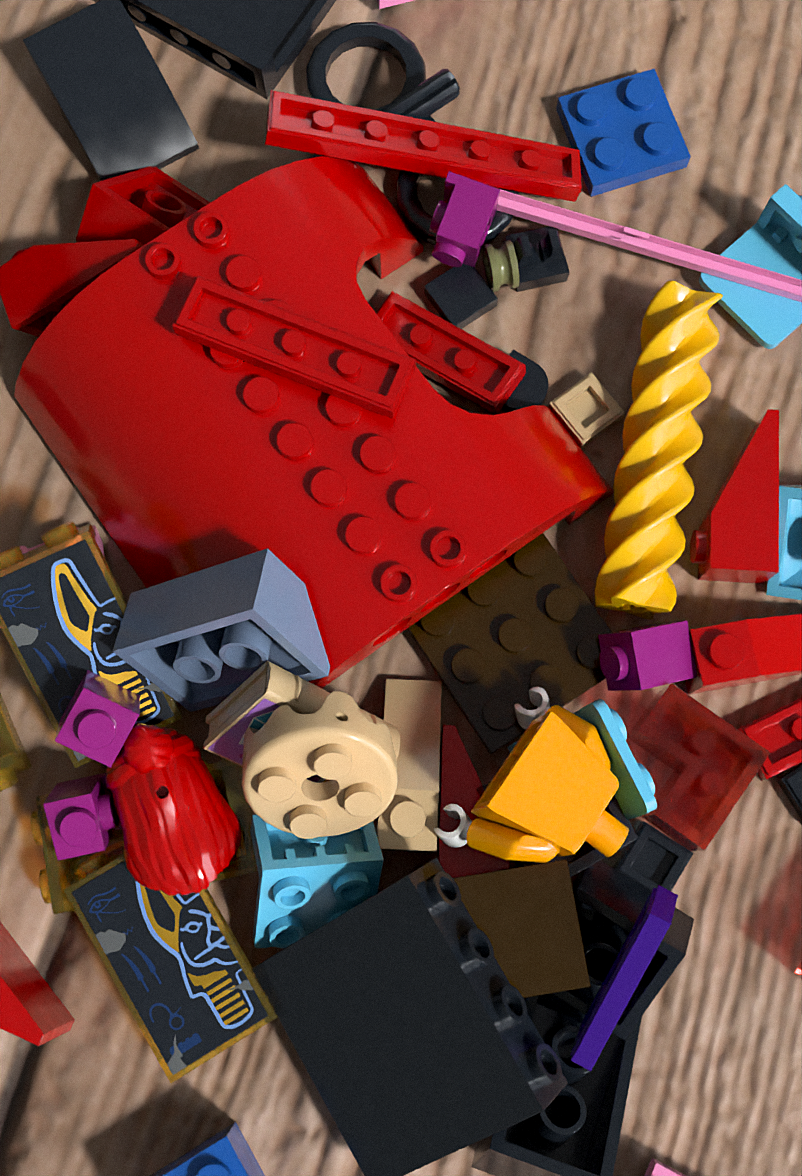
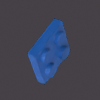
M655 68L558 97L556 110L571 148L580 150L581 174L590 197L687 167L691 156Z

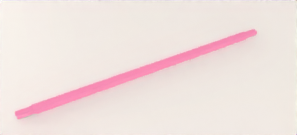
M500 189L497 211L802 302V280Z

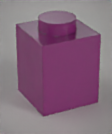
M687 620L653 623L598 635L601 649L600 667L606 677L608 691L645 690L697 677Z
M87 670L59 721L55 742L111 768L140 715L141 696Z

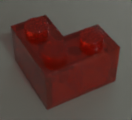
M672 683L656 694L627 736L631 741L674 770L655 797L657 808L642 817L690 851L706 850L770 754L768 750Z

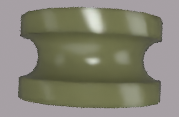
M511 240L503 241L500 248H493L491 244L484 245L482 250L483 264L487 283L491 290L498 292L503 284L509 285L511 289L519 287L518 262Z

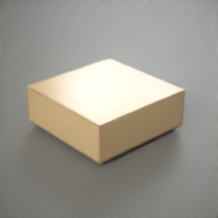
M592 372L551 401L548 406L581 449L619 422L625 414Z

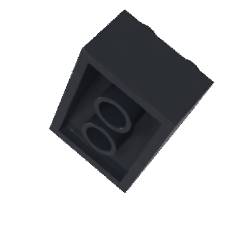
M552 993L525 997L527 1013L544 1043L548 1044L556 1053L560 1061L562 1074L568 1083L543 1112L478 1141L471 1167L494 1176H613L642 1017L625 1040L611 1033L592 1070L589 1071L571 1061L572 1056L570 1055L578 1029L585 1015Z

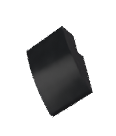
M100 0L23 39L37 71L52 94L62 116L100 181L149 166L162 169L199 149L198 143L168 84L120 0Z

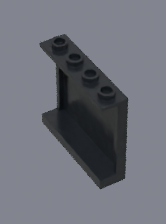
M337 0L120 1L135 26L263 98L268 99L271 90H274Z
M437 858L252 968L364 1176H404L543 1112L568 1083L562 1074L560 1061L556 1053L548 1044L544 1043L530 1019L523 996L509 983L494 957L493 947L489 938L482 930L477 928L461 900L457 883L444 871Z

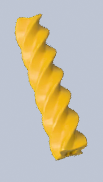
M667 281L653 299L650 300V304L646 309L640 333L642 352L633 370L631 384L633 403L628 410L623 427L624 455L620 459L614 478L613 491L616 506L610 513L605 528L604 546L607 559L602 564L596 578L594 593L595 604L598 608L627 612L644 619L653 620L655 613L671 612L676 604V588L666 569L681 556L685 549V535L675 515L691 501L694 495L693 481L683 463L699 449L703 440L701 428L691 411L704 401L711 392L710 379L699 361L719 342L720 334L707 311L723 297L720 293L695 291L676 281Z

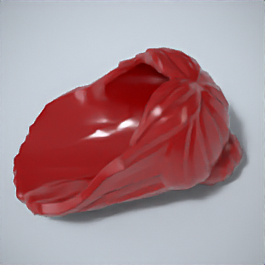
M137 723L133 726L111 768L107 766L105 770L106 785L112 791L116 814L123 832L126 867L139 884L154 891H162L168 896L200 893L202 889L209 887V883L215 880L223 869L229 866V862L239 849L242 838L239 818L220 794L211 773L201 758L200 748L194 745L191 738L186 734L179 733L174 728H160L156 725Z

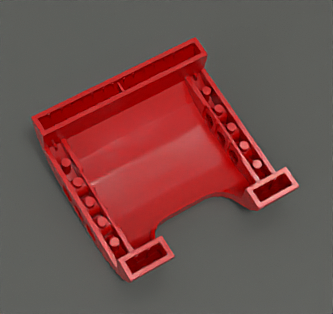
M323 156L298 160L271 169L238 185L101 274L78 293L53 318L35 341L22 364L14 393L16 400L146 588L267 548L306 585L330 664L327 677L308 681L320 688L328 685L563 518L571 525L614 493L613 489L555 414L545 405H532L496 415L470 413L450 404L430 385L416 366L395 416L391 419L175 334L172 325L197 274L408 356L365 299L357 283V275L365 261H368L378 276L383 279L422 253L424 245L408 227L363 167L351 160Z

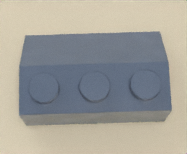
M268 548L131 593L113 648V652L190 712L219 705L266 661L296 676L298 675L306 681L327 677L330 670L329 660L305 583Z

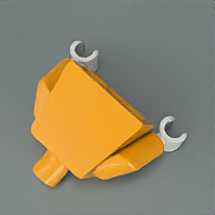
M533 687L529 690L530 701L538 708L526 710L520 704L514 705L518 723L526 731L471 810L479 818L472 822L460 806L448 804L443 810L450 817L461 819L460 825L453 832H444L439 828H434V831L449 847L457 848L468 844L471 848L504 860L546 863L555 856L574 855L584 841L604 856L611 857L624 843L629 828L605 811L608 803L619 788V781L610 771L611 762L597 728L590 722L559 705L550 707L546 691L540 687Z

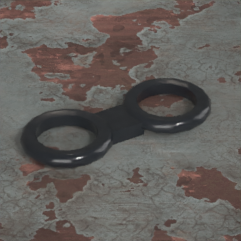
M378 22L350 23L331 31L315 46L306 67L307 93L310 98L343 104L332 95L327 85L326 77L331 64L342 53L356 47L373 46L388 51L399 60L406 73V81L401 93L393 101L426 80V65L415 43L398 29ZM387 105L382 106V107L377 108V109H372V110L380 111L381 109H383V108L386 107ZM431 115L424 119L435 122ZM401 170L396 182L397 206L408 227L425 242L435 245L436 234L429 232L433 217L423 209L417 197V187L423 174ZM498 188L519 195L518 191ZM496 210L484 244L494 240L511 223L514 215Z

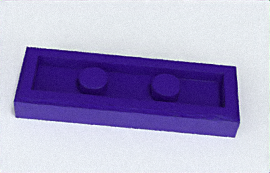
M660 885L657 888L653 887L580 1024L570 1053L572 1056L571 1061L589 1071L592 1070L671 925L678 898L677 894Z

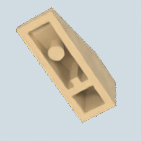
M386 679L384 721L398 728L400 733V749L396 759L398 783L394 798L387 809L378 816L377 838L381 850L437 851V834L434 828H438L442 681Z

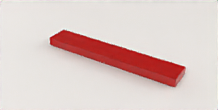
M271 90L265 145L447 178L450 171L492 187L576 202L582 190L580 150L279 91Z

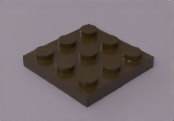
M544 533L407 628L490 755L526 731L518 723L514 705L520 704L526 710L537 709L538 707L530 701L529 690L531 688H543L548 695L550 707L555 705L564 707L606 679L600 667L601 649L598 635L610 633L611 630Z

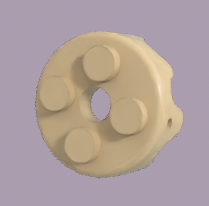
M333 691L326 696L321 709L312 714H299L294 712L288 705L280 706L271 714L260 730L251 727L246 729L242 759V787L245 800L252 811L265 823L281 831L292 833L303 839L336 836L351 832L374 821L387 809L394 798L398 774L396 755L390 731L384 723L376 724L368 720L360 712L355 700L347 693ZM318 775L329 781L317 783L309 781L307 778Z

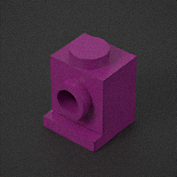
M450 171L448 172L445 180L444 201H439L429 232L436 234V244L432 252V256L436 260L453 267H461L462 264H466L475 268L497 210L500 189Z
M106 773L56 783L43 803L57 860L104 851L113 832L122 829L116 814L112 791L106 785Z

